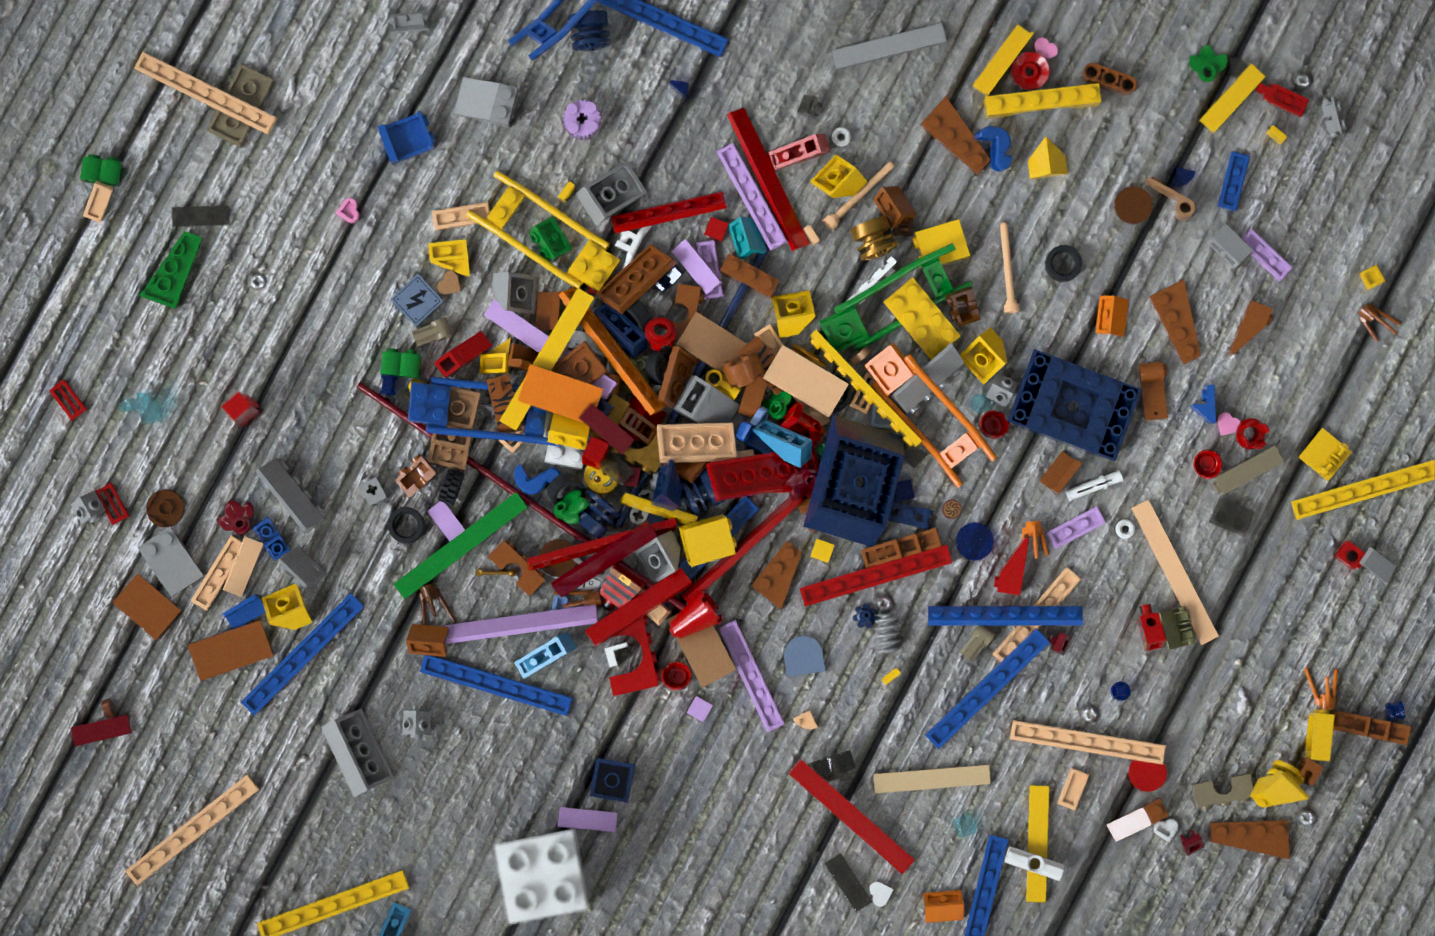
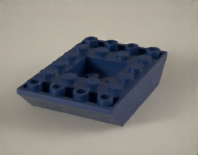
M1034 349L1007 421L1024 430L1088 454L1116 461L1142 389ZM1074 401L1078 404L1076 412L1069 411V402Z
M833 415L803 527L872 547L884 532L905 457L902 436ZM858 477L863 478V485L861 487H858L856 484Z

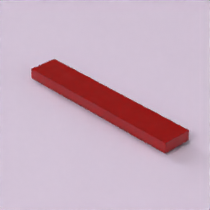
M723 192L616 215L611 218L616 234L726 209L727 206Z
M679 568L586 629L585 633L595 647H598L691 586L692 582L682 568Z

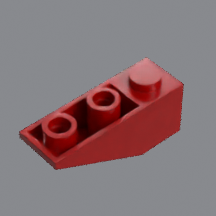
M480 331L435 361L434 364L445 378L450 379L493 345L483 332Z

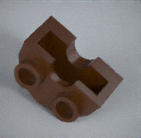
M972 286L945 295L948 305L952 307V310H949L952 321L956 320L959 327L981 320Z

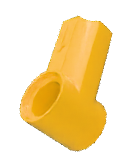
M710 370L704 378L705 382L733 401L742 388L734 386L731 389L726 376L718 370ZM712 373L719 377V381L716 384H712L708 380L709 375Z

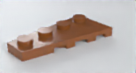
M945 96L920 126L978 175L989 163L990 159L978 141L974 140L973 134Z
M1184 280L1149 296L1182 364L1184 365L1200 357V349Z
M1287 820L1210 823V842L1289 859Z

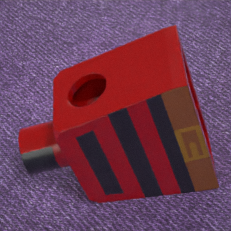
M614 564L600 591V594L606 598L601 606L607 611H611L614 606L620 608L628 603L646 583L620 564Z
M1151 604L1140 606L1141 616L1138 619V626L1144 652L1163 648L1166 638L1159 613L1152 612Z

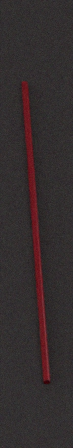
M361 381L358 383L357 389L430 439L432 438L433 433H426L425 425L409 422L406 412ZM468 456L467 464L510 494L513 495L517 492L526 505L582 543L592 541ZM623 561L617 562L646 583L645 586L647 588L655 585V583ZM675 597L668 600L670 604L679 610L686 606Z

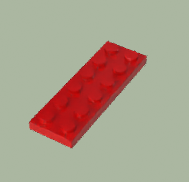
M814 448L811 452V459L801 468L784 461L776 452L710 462L706 465L716 501L792 489V487L785 484L792 474L800 473L806 467L815 469L817 473L819 469Z

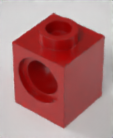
M591 436L582 455V464L600 470L609 452V443L602 438Z
M1347 540L1344 541L1333 557L1351 570H1355L1356 568H1361L1360 561L1365 552ZM1349 551L1354 552L1356 555V559L1353 562L1347 558Z

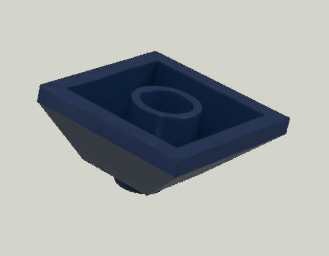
M669 459L659 469L651 505L674 511L678 506H681L683 495H681L682 486L674 460Z

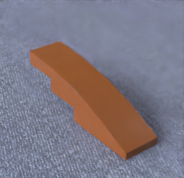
M933 528L862 549L861 554L865 567L869 568L943 545L938 528Z
M1337 710L1332 712V715H1334L1333 730L1408 746L1411 726Z

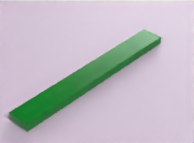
M515 492L393 585L402 597L407 599L526 510L528 506L519 494Z

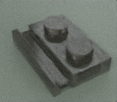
M1219 497L1208 523L1245 537L1255 511Z

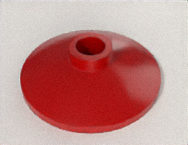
M1026 52L1014 60L1011 75L1014 82L1020 88L1035 90L1046 83L1049 77V65L1042 55L1035 52ZM1032 69L1034 73L1033 75H1028L1026 71Z

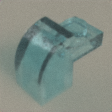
M136 393L137 401H135V398L123 400L124 403L119 404V409L122 413L139 410L141 423L144 425L163 421L159 403L148 394Z

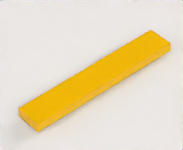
M1029 785L1027 852L1047 859L1049 786ZM1037 858L1031 859L1030 867L1032 869L1038 868L1039 860ZM1027 870L1026 902H1046V876Z

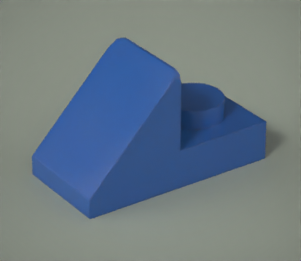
M1206 385L1204 390H1201V399L1205 401V404H1192L1190 407L1210 425L1216 423L1214 385Z

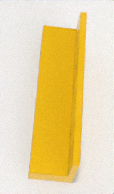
M1017 24L972 86L985 96H989L1032 38L1034 32L1031 31L1029 33Z

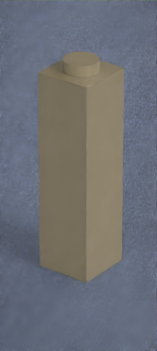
M1273 446L1213 478L1214 483H1212V487L1217 494L1220 493L1222 496L1284 463V460L1276 446Z

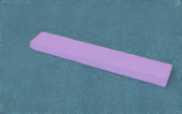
M734 143L718 150V156L770 251L787 243L785 236Z
M736 620L719 627L718 629L767 732L784 725L785 723Z

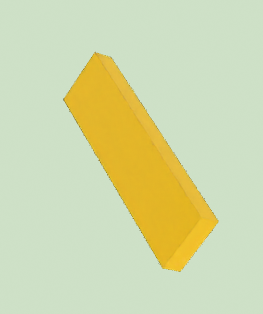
M1250 64L1199 121L1214 133L1265 76L1253 64Z
M625 493L620 499V504L666 519L675 518L676 522L685 525L697 522V515L678 509L670 511L651 505L652 501L629 493Z

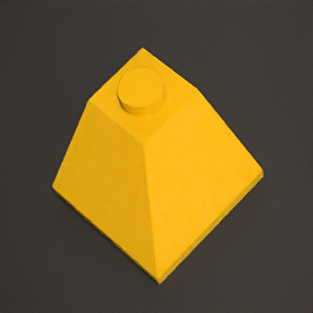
M835 154L810 182L831 198L855 196L867 183V180L857 168Z
M810 290L772 297L780 338L799 335L815 317Z
M991 327L985 330L960 354L964 364L983 385L1007 363L1003 340Z
M296 583L261 598L270 625L296 630L312 623L309 610Z
M1284 772L1258 778L1250 794V797L1262 808L1307 800L1310 797Z

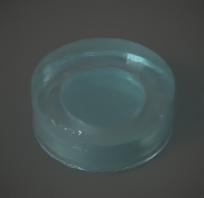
M977 394L970 401V407L975 413H984L990 405L989 399L984 394Z

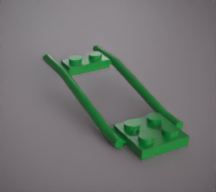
M951 243L913 261L852 299L835 306V314L819 321L830 345L837 352L853 346L854 350L857 351L902 326L896 320L869 336L855 305L920 266L935 294V297L931 299L935 305L945 301V295L970 286L973 288L971 281L953 288L939 260V257L956 250L954 244Z

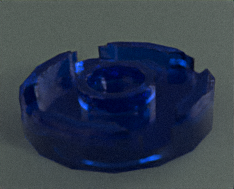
M968 523L956 535V549L965 559L972 561L981 560L988 556L993 549V534L989 528L981 523Z

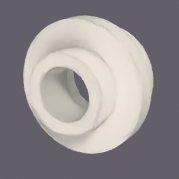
M839 127L833 131L832 141L835 145L843 147L850 142L851 134L846 128ZM843 134L845 139L839 140L838 135Z
M1125 519L1117 523L1116 533L1120 538L1127 539L1133 536L1135 526L1130 520ZM1123 526L1128 527L1127 533L1122 531Z

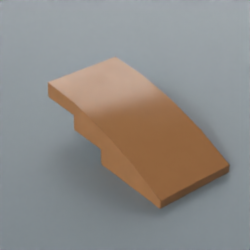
M695 312L676 345L712 369L720 371L725 376L721 367L723 363L732 359L734 362L740 361L738 357L740 355L739 351L747 344L703 315Z
M450 387L446 427L474 430L481 393ZM433 433L428 463L465 471L473 437Z
M676 614L675 616H673V617L667 619L669 625H670V622H671L678 614ZM714 626L682 639L678 636L676 637L702 688L736 670Z

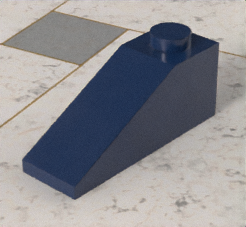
M603 303L594 311L618 345L633 359L647 348L648 340L645 337V333L624 314L619 313L606 303Z

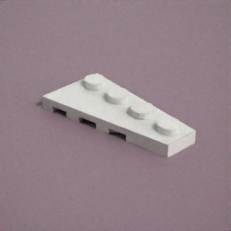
M891 256L887 260V264L879 268L872 278L866 281L858 289V292L854 293L848 300L877 284L884 277L887 278L895 272L893 268L897 261Z

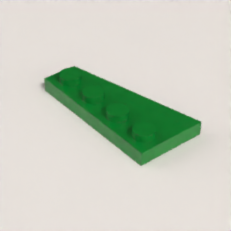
M184 231L139 296L176 310L203 238Z

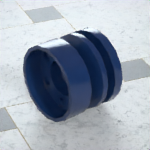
M588 11L571 29V31L578 32L570 36L571 41H575L571 44L572 50L596 51L611 45V40L607 38L610 36V32L601 30L609 25L606 11ZM576 13L569 15V16H568V21H569Z
M707 467L698 476L699 480L687 485L685 479H680L682 494L687 505L694 511L695 515L700 514L697 506L699 504L702 505L704 511L707 510L705 501L709 500L714 507L725 502V500L716 501Z
M588 490L586 495L592 500L586 509L578 513L580 519L578 524L595 538L599 539L607 532L602 523L604 521L611 525L614 523L608 517L609 514L615 518H618L620 514L605 498Z

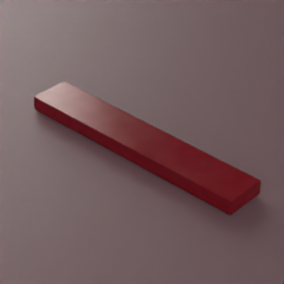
M646 521L552 581L551 585L562 598L649 543L658 535L649 522Z

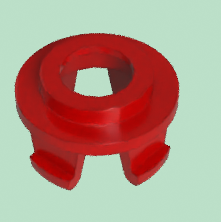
M658 317L646 324L645 337L650 342L651 349L660 351L662 346H673L676 337V327L672 321L667 318ZM659 325V328L668 331L664 335H657L654 332V327Z
M1247 418L1239 423L1236 429V440L1244 449L1252 450L1257 448L1259 450L1266 445V442L1263 440L1265 433L1270 431L1266 423H1261L1254 418ZM1252 427L1254 430V436L1251 440H1247L1246 436H1244L1245 428Z

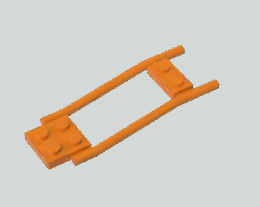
M892 343L864 365L875 379V382L871 384L874 391L922 440V445L934 456L957 488L963 482L952 468L979 447L982 448L991 462L998 458L976 427L922 370L911 354L904 357L896 345ZM915 374L919 376L968 430L967 433L941 453L888 396Z

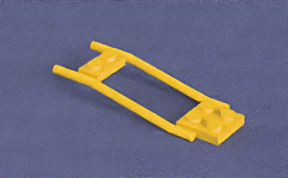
M497 170L494 177L509 187H507L493 207L487 219L482 218L471 210L467 212L466 217L496 234L576 289H580L582 284L585 283L599 292L621 263L620 259L605 251L610 243L577 223L531 190ZM525 196L589 239L567 273L502 230L521 205Z

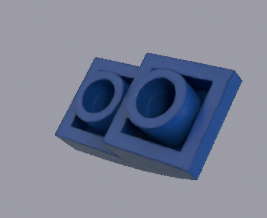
M268 516L252 526L274 561L290 551V548Z

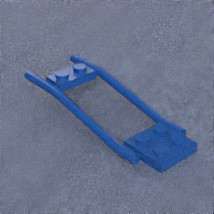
M554 0L537 19L510 38L508 43L514 46L528 35L541 45L528 55L534 61L563 39L598 0H588L558 33L555 29L544 23L564 1Z
M431 376V385L411 383L408 421L427 424L426 433L562 446L548 442V437H543L546 410L532 405L525 415L524 434L447 428L450 386L488 390L487 382ZM511 384L513 392H517L520 385Z

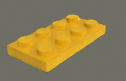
M913 277L883 301L930 360L961 336Z

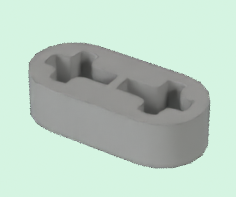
M643 490L638 495V497H641L642 495L650 494L649 498L653 499V493L649 490ZM632 508L630 512L632 523L636 525L643 524L649 513L642 511L641 515L644 518L643 520L639 519L637 522L633 514L638 513L639 510Z

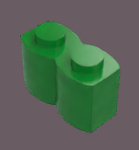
M88 154V157H83L80 180L94 184L96 181H99L109 186L120 187L123 164L115 157H107L106 160L100 159L98 155Z
M387 348V351H382L380 375L419 379L421 355L417 354L415 350H406V353H399L398 349Z

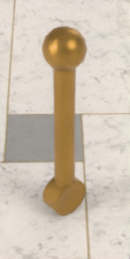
M477 569L475 574L478 577L482 575H509L513 577L516 572L513 569L509 571H483Z

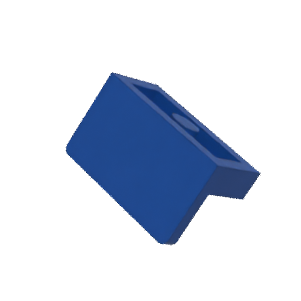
M255 594L222 614L233 629L251 622L266 612L259 595Z

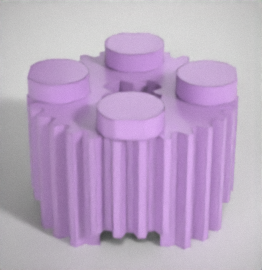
M581 99L578 102L576 100V103H570L566 107V111H564V128L566 132L568 131L569 135L571 134V137L575 136V139L578 138L579 141L581 139L583 141L585 139L589 140L590 137L593 138L592 135H596V132H599L598 129L602 125L601 114L593 102H586V100L582 101ZM582 116L588 119L584 121V124H580V121H577Z

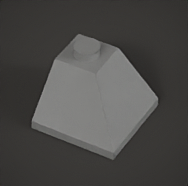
M512 272L493 273L492 292L505 311L535 315L537 277Z
M669 531L634 551V554L648 579L653 583H657L678 570L681 547L673 532Z

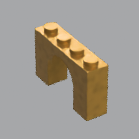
M613 394L608 403L614 409L608 418L619 426L618 422L631 405ZM591 430V436H593L594 438H602L596 432ZM657 434L648 446L641 449L628 447L623 453L626 456V461L633 465L637 462L642 465L641 469L650 475L652 472L657 474L662 466L659 458ZM609 444V450L618 455L619 452Z

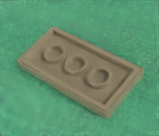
M240 63L226 93L261 109L275 80ZM216 110L206 131L241 148L251 126Z

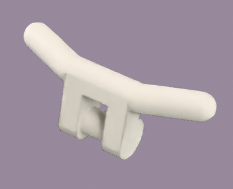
M652 225L642 227L637 234L630 231L621 232L622 236L619 241L617 240L615 246L628 252L623 268L634 259L644 236ZM628 239L633 240L631 246L626 244Z

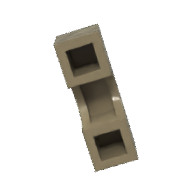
M1251 774L1229 777L1230 788L1224 794H1219L1215 791L1213 781L1191 784L1195 807L1207 810L1212 809L1214 804H1220V807L1232 805L1231 801L1238 800L1239 803L1249 802L1250 794L1253 790Z

